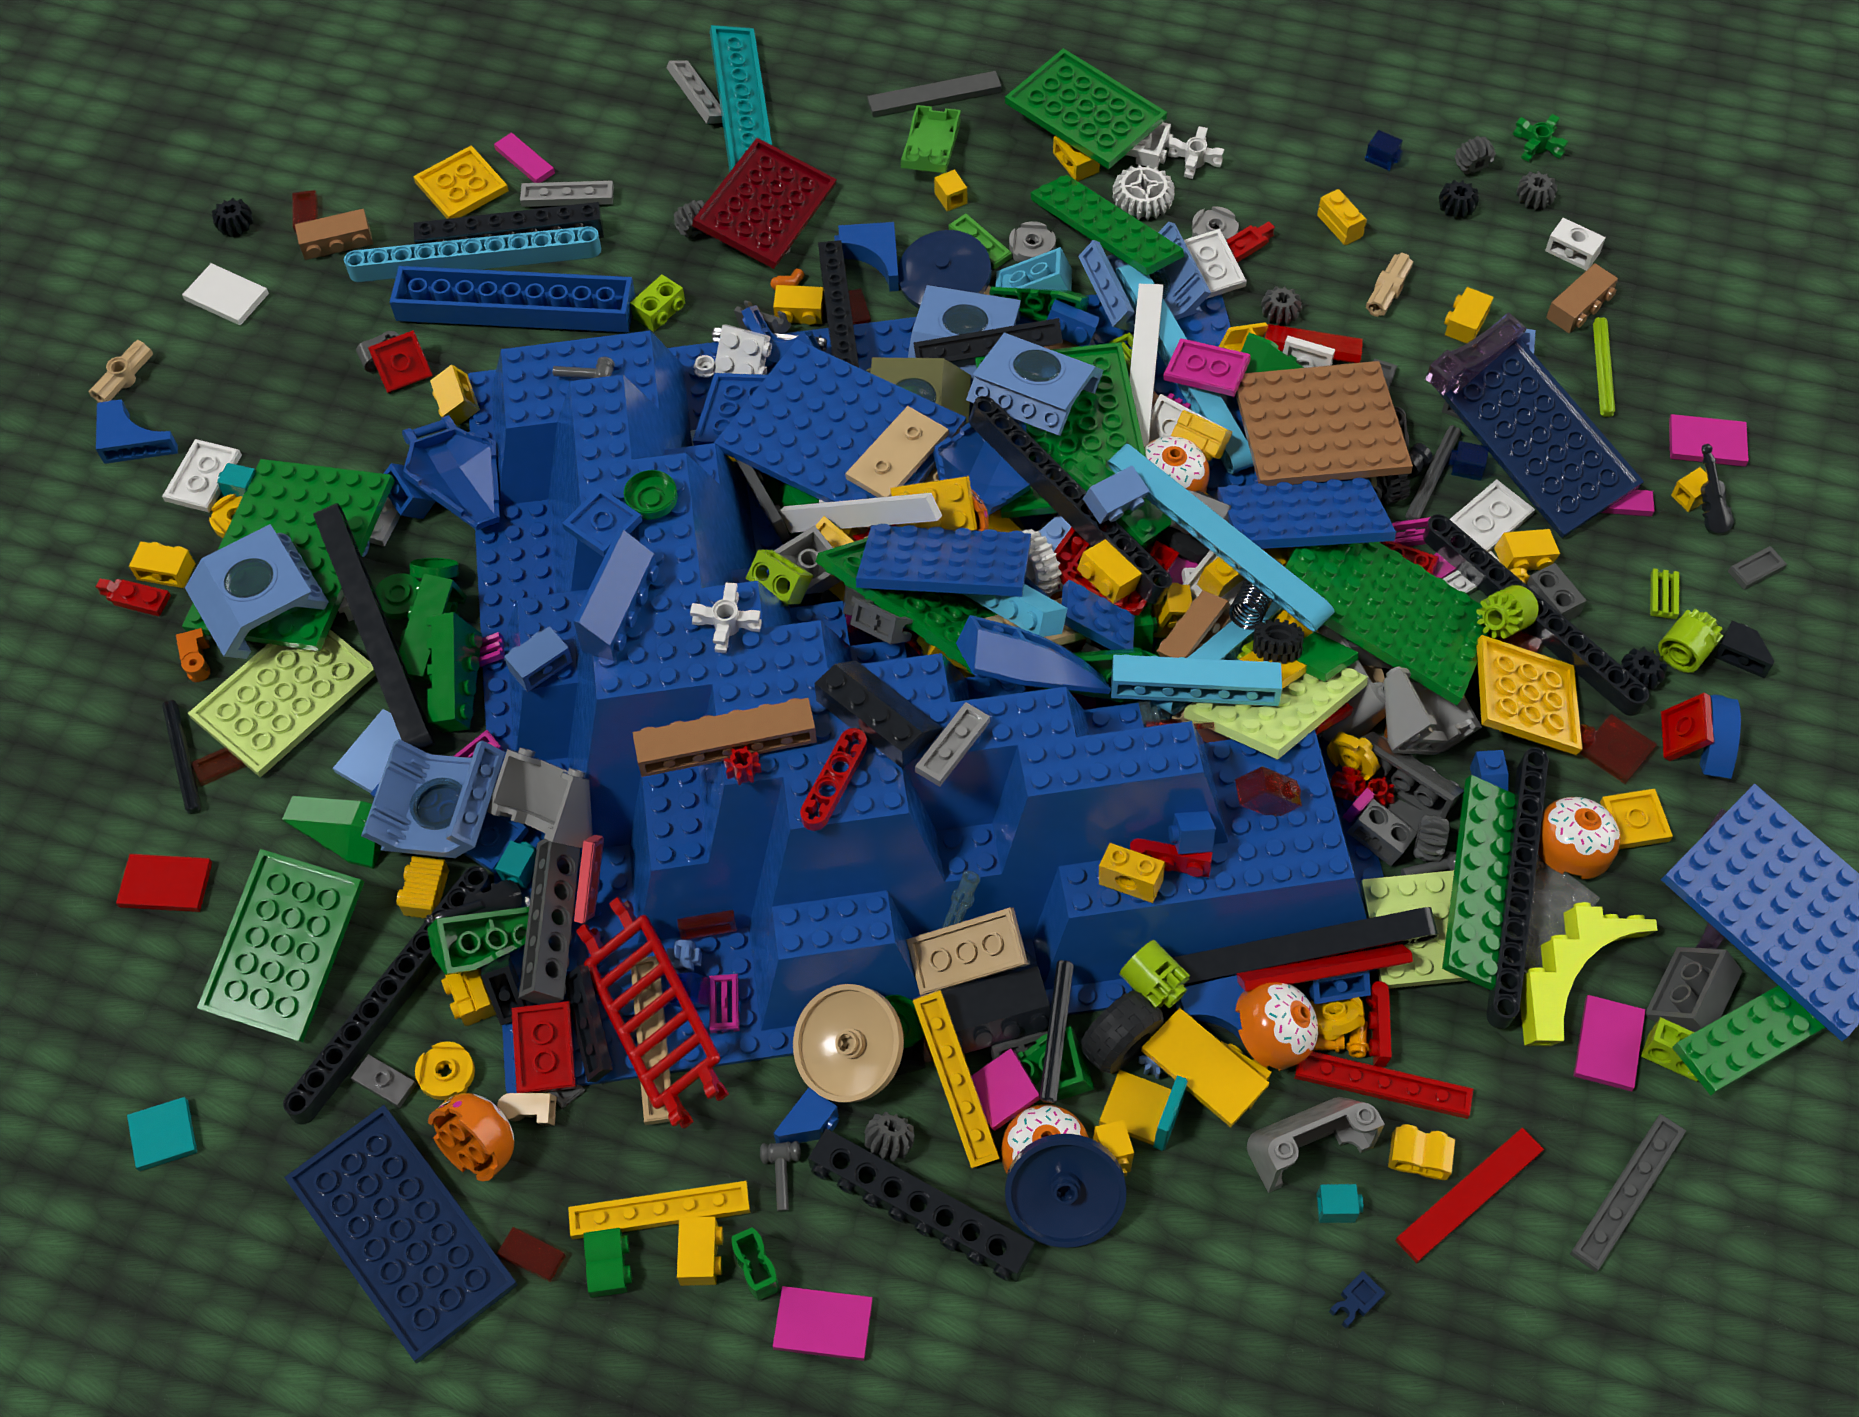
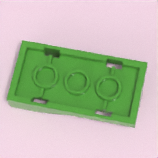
M917 105L912 118L909 137L901 158V168L946 173L960 128L961 110L945 108L944 112L933 111L930 106Z

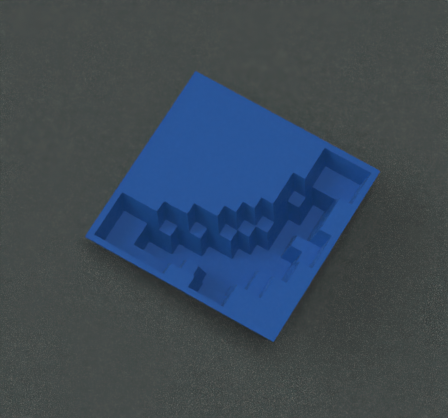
M1163 286V297L1167 292L1168 286ZM1097 294L1087 295L1089 297L1088 313L1099 317L1096 330L1089 345L1108 344L1110 341L1129 332L1134 337V332L1112 326ZM1222 294L1205 299L1199 305L1202 310L1201 312L1176 320L1187 340L1219 347L1228 328L1231 327ZM976 310L951 312L943 318L944 326L952 333L958 335L983 331L988 325L986 317ZM1021 316L1020 321H1016L1015 325L1038 321ZM916 317L853 325L859 368L865 371L871 368L872 357L908 358L911 334ZM828 328L785 333L801 335L804 332L812 331L815 337L827 339L825 352L832 355ZM651 331L507 348L501 349L496 370L468 374L480 409L469 418L470 432L495 439L499 491L500 522L475 530L482 638L499 632L503 635L505 655H507L511 649L522 645L531 639L535 633L543 631L550 626L568 646L573 661L529 692L511 674L505 658L483 666L486 730L493 735L503 748L505 755L507 749L519 751V748L522 747L535 751L534 757L565 770L573 768L585 772L584 778L589 779L593 835L603 836L604 838L595 916L585 923L574 922V913L571 925L572 940L569 944L568 952L569 966L566 970V976L578 965H584L585 960L591 956L586 944L580 939L576 930L583 924L588 925L590 930L594 927L597 928L601 936L600 940L604 946L624 929L619 917L614 913L609 903L616 897H620L623 903L630 901L636 919L641 915H646L650 919L666 952L667 948H674V944L678 940L692 941L696 944V948H700V953H702L701 966H694V972L691 974H678L720 1055V1062L714 1067L794 1055L793 1037L802 1011L816 995L830 987L854 984L873 989L884 997L888 995H901L912 1001L923 996L919 993L906 939L1010 907L1014 908L1024 949L1036 960L1035 963L1038 965L1050 1009L1057 962L1059 960H1066L1073 964L1067 1016L1105 1010L1122 995L1132 991L1131 986L1119 973L1124 965L1143 946L1152 940H1155L1171 957H1177L1367 919L1360 882L1363 879L1383 878L1382 868L1378 856L1347 833L1354 821L1349 823L1342 816L1359 796H1354L1353 801L1335 797L1336 791L1331 787V779L1334 773L1342 771L1343 767L1340 764L1335 767L1327 755V746L1330 742L1326 741L1323 737L1318 741L1315 729L1279 759L1233 739L1207 743L1203 741L1192 721L1164 725L1165 722H1172L1173 715L1170 716L1169 720L1163 718L1162 721H1158L1148 716V710L1141 707L1139 703L1116 706L1110 699L1095 697L1096 709L1084 710L1066 687L1041 690L1034 686L1015 683L1004 684L995 678L987 676L986 678L977 676L966 678L958 670V667L954 666L942 653L921 656L907 642L889 644L850 625L852 616L843 614L844 601L821 604V598L814 600L811 594H805L801 604L784 606L783 602L759 581L745 579L758 550L774 551L783 544L746 482L737 462L732 461L715 443L692 445L690 431L697 429L713 376L708 378L697 376L694 372V364L696 359L702 355L711 356L715 362L719 342L667 348ZM1124 341L1125 344L1129 347V349H1132L1131 346L1127 343V341ZM1157 351L1154 391L1157 395L1162 394L1166 397L1172 393L1175 395V399L1181 398L1183 400L1182 403L1186 404L1187 401L1178 385L1164 380V372L1167 367ZM600 357H609L615 363L612 375L607 377L576 378L553 376L554 366L596 368L597 360ZM766 359V375L772 371L777 363ZM1219 393L1247 440L1236 394L1233 397ZM923 394V398L935 403L933 396ZM970 402L969 405V414L971 413L974 404L972 402ZM1213 457L1208 462L1210 475L1206 493L1219 501L1217 497L1218 487H1227L1229 485L1251 486L1258 483L1254 466L1230 474L1221 459ZM658 470L668 474L674 480L678 494L677 503L671 512L661 518L642 519L643 521L630 533L633 538L654 553L656 565L659 566L658 577L655 582H651L648 588L647 600L644 605H640L637 611L636 624L633 628H629L625 647L622 651L618 652L614 661L582 652L573 621L604 557L565 531L562 522L599 487L625 503L624 488L628 480L639 472ZM760 471L765 482L768 474ZM1050 513L1019 518L1026 530L1033 529L1036 532L1040 531V526L1042 522L1046 521L1047 516L1053 515ZM788 581V583H787V588H788V590L790 589V582H789V581ZM726 582L736 583L738 586L737 592H739L738 611H760V619L762 620L760 632H754L740 628L736 634L729 636L727 653L715 652L716 644L713 643L716 631L715 626L711 624L692 625L693 616H690L692 603L712 608L717 601L723 599ZM1153 638L1152 654L1154 653L1158 638ZM850 661L859 662L939 724L943 730L965 702L990 716L988 726L940 787L916 773L915 766L942 731L904 769L867 741V750L824 828L812 831L803 826L800 814L801 807L841 734L850 728L816 701L814 683L834 664ZM793 698H809L817 742L758 754L761 773H755L753 783L748 781L738 785L734 777L728 779L724 761L641 777L632 732L640 731L646 727L667 726L676 721L687 722L697 720L707 715L718 716L728 714L733 710L753 709L763 704L774 705L784 703ZM855 739L853 742H848L849 755H851L850 751L853 745L859 744V740ZM839 761L832 768L834 771L841 773L845 772L849 765L846 762ZM830 785L823 786L819 790V793L825 797L832 796L836 792V789ZM818 802V807L815 813L809 814V819L813 820L815 816L820 817L819 807L821 804H819ZM1209 811L1216 828L1209 878L1203 876L1193 877L1187 873L1177 871H1164V880L1153 903L1099 885V864L1109 843L1130 849L1131 841L1138 838L1175 845L1170 842L1168 835L1169 825H1173L1174 813ZM523 824L529 832L521 842H527L537 849V843L545 839V833ZM580 848V853H579L580 857H582V849H583V848ZM580 861V864H579V867H578V871H577V882H578V883H579V874H580L581 861ZM497 872L494 874V884L503 881ZM533 877L526 889L519 887L522 894V905L520 908L530 907ZM577 887V890H576V892H575V898H574V907H575V908H576V900H577L578 887ZM642 929L597 965L602 978L648 942ZM525 945L508 953L520 981ZM654 952L649 954L647 957L655 956ZM631 970L608 987L613 1000L632 986ZM664 974L661 977L662 993L671 987ZM738 974L740 1031L728 1030V1032H722L721 1030L717 1031V1033H711L709 976ZM728 981V1023L732 1022V981ZM716 982L717 1023H722L721 982ZM594 988L613 1070L598 1082H587L571 1014L576 1085L585 1086L638 1078ZM567 992L565 993L563 1000L559 1002L568 1001ZM677 997L664 1007L665 1024L683 1010ZM525 1000L526 1006L540 1005ZM634 1000L619 1010L624 1023L635 1016ZM689 1021L667 1037L668 1054L695 1034ZM510 1022L502 1025L507 1094L517 1093L513 1025ZM634 1030L630 1035L637 1047L636 1030ZM701 1044L670 1067V1073L689 1071L703 1061L707 1056Z

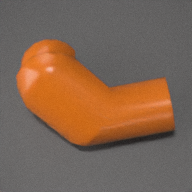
M796 268L790 276L772 278L770 284L774 290H776V285L797 286L805 274L801 269Z

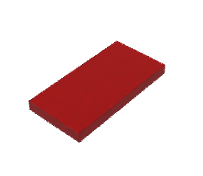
M1267 324L1269 327L1266 331L1265 339L1276 343L1280 351L1284 349L1287 336L1335 349L1333 360L1360 363L1363 339Z

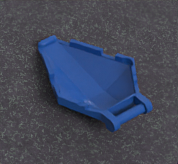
M449 415L441 417L440 421L413 430L411 428L402 430L403 438L406 444L410 446L403 470V477L475 530L500 522L495 439L473 432H466L456 427Z
M1012 418L1026 432L1024 422ZM969 423L963 426L957 435L952 438L947 437L934 448V458L939 480L969 476L971 489L983 500L988 517L1030 489V485Z

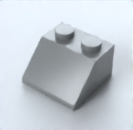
M816 526L811 527L774 550L813 575L805 594L823 593L841 582L839 578L827 573L822 566L815 562L819 552L833 548Z

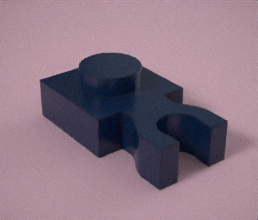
M1362 1271L1342 1291L1341 1296L1346 1300L1337 1302L1329 1312L1334 1316L1339 1310L1345 1311L1348 1318L1343 1321L1342 1325L1347 1329L1353 1322L1357 1311L1364 1317L1386 1293Z

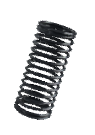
M1247 579L1244 580L1229 608V616L1233 623L1240 628L1255 629L1264 619L1273 600L1256 586L1250 584L1251 582ZM1243 603H1244L1245 605H1247L1248 607L1257 610L1258 612L1249 610L1248 608H1246V607L1243 605ZM1239 604H1241V606H1242L1244 609H1246L1247 611H1249V612H1251V613L1259 614V615H1251V614H1248L1247 612H1245V611L1240 607ZM1238 608H1239L1243 613H1245V614L1248 615V616H1251V617H1259V618H1257V619H1251V618L1245 617L1243 614L1240 613V611L1238 610ZM1236 611H1237L1238 614L1241 615L1243 618L1248 619V620H1251V621H1256V622L1244 621L1243 619H1241V618L1237 615ZM1234 614H1235V616H1236L1239 620H1241L1242 622L1247 623V624H1255V625L1247 626V625H1244V624L1240 623V622L1237 621V619L1234 617Z

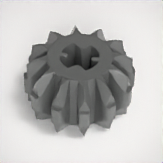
M1476 136L1474 139H1469L1468 142L1462 143V147L1456 150V155L1454 156L1460 170L1464 174L1470 173L1472 175L1488 167V164L1494 161L1496 153L1492 143L1486 137L1480 138Z
M1529 171L1526 176H1522V179H1520L1516 196L1519 197V203H1525L1526 208L1531 206L1534 210L1538 207L1545 209L1546 206L1551 205L1554 201L1558 185L1555 184V178L1548 177V173L1543 175L1539 171L1536 174Z
M693 200L691 203H685L683 207H679L678 211L674 213L675 226L681 235L685 237L692 235L695 237L697 234H702L703 231L693 227L692 222L705 205L703 200L697 202Z
M1275 285L1273 290H1267L1262 299L1263 317H1268L1269 323L1275 321L1277 325L1284 323L1288 326L1290 321L1295 322L1302 309L1300 295L1295 294V289L1287 290L1286 286L1280 289Z
M1425 815L1420 819L1414 845V855L1416 858L1427 862L1440 861L1443 858L1449 832V822L1447 819L1436 815Z
M886 1111L882 1116L875 1114L873 1119L866 1125L864 1132L865 1147L870 1148L872 1154L880 1155L881 1159L887 1157L893 1162L897 1157L904 1159L905 1155L910 1152V1148L913 1147L914 1126L908 1124L907 1118H899L897 1113L894 1116L889 1115Z

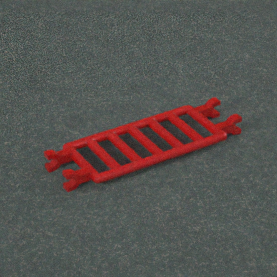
M616 897L609 904L624 927L619 934L603 946L597 928L594 927L590 930L588 925L583 924L576 930L591 955L585 960L584 966L589 967L593 986L652 1106L655 1109H660L665 1105L669 1113L668 1118L671 1125L677 1126L680 1124L681 1128L685 1129L693 1123V1120L687 1110L684 1109L678 1094L697 1079H701L707 1098L711 1099L715 1096L717 1101H721L729 1095L713 1069L720 1062V1055L650 919L646 915H641L636 919L631 902L626 901L623 903L620 897ZM642 929L648 942L602 978L597 965ZM654 952L659 964L613 1000L608 987ZM665 974L671 987L624 1023L619 1010ZM677 997L683 1010L636 1047L630 1034ZM689 1021L695 1034L648 1070L642 1057L680 1026ZM701 1044L707 1057L659 1094L654 1080Z

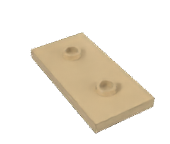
M907 406L845 473L846 479L878 498L891 497L890 488L903 486L934 452L935 446L949 435V429Z
M1011 907L906 939L920 995L1028 964L1015 911Z

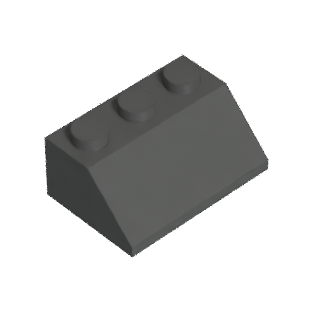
M1677 947L1645 1012V1016L1655 1022L1661 1017L1692 1032H1696L1721 1018L1742 970L1727 950Z

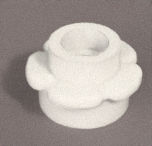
M708 355L698 357L694 364L695 374L704 378L713 376L714 359Z

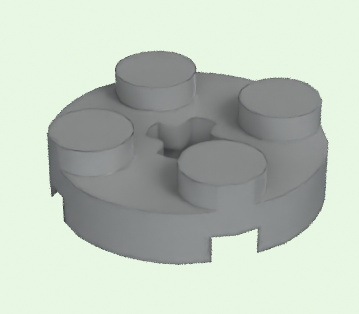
M1212 207V210L1207 211L1204 208L1198 211L1193 218L1192 237L1217 230L1211 228L1217 225L1225 240L1238 233L1239 224L1235 220L1236 216L1226 208Z
M1025 222L1016 231L1014 228L1009 236V249L1013 254V259L1017 262L1028 260L1055 249L1056 237L1054 232L1052 231L1051 233L1047 230V226L1040 222ZM1030 240H1034L1035 244H1029Z

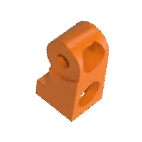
M199 628L177 634L176 639L181 666L187 673L188 678L193 682L206 680L210 675V668L204 659L203 650L210 648L203 629Z

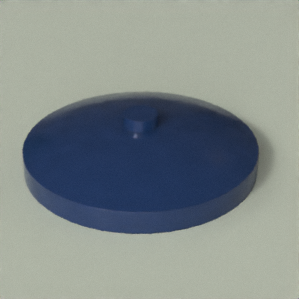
M941 230L920 237L906 249L898 266V280L901 291L905 298L918 309L920 308L927 285L984 294L992 274L990 257L984 245L972 235L956 230ZM965 308L956 309L955 311H951V312H957V311L963 310V309H965Z
M1054 1134L1030 1143L1015 1157L1006 1176L1005 1199L1013 1221L1032 1239L1054 1247H1078L1100 1239L1116 1225L1126 1203V1183L1118 1160L1102 1144L1081 1135Z

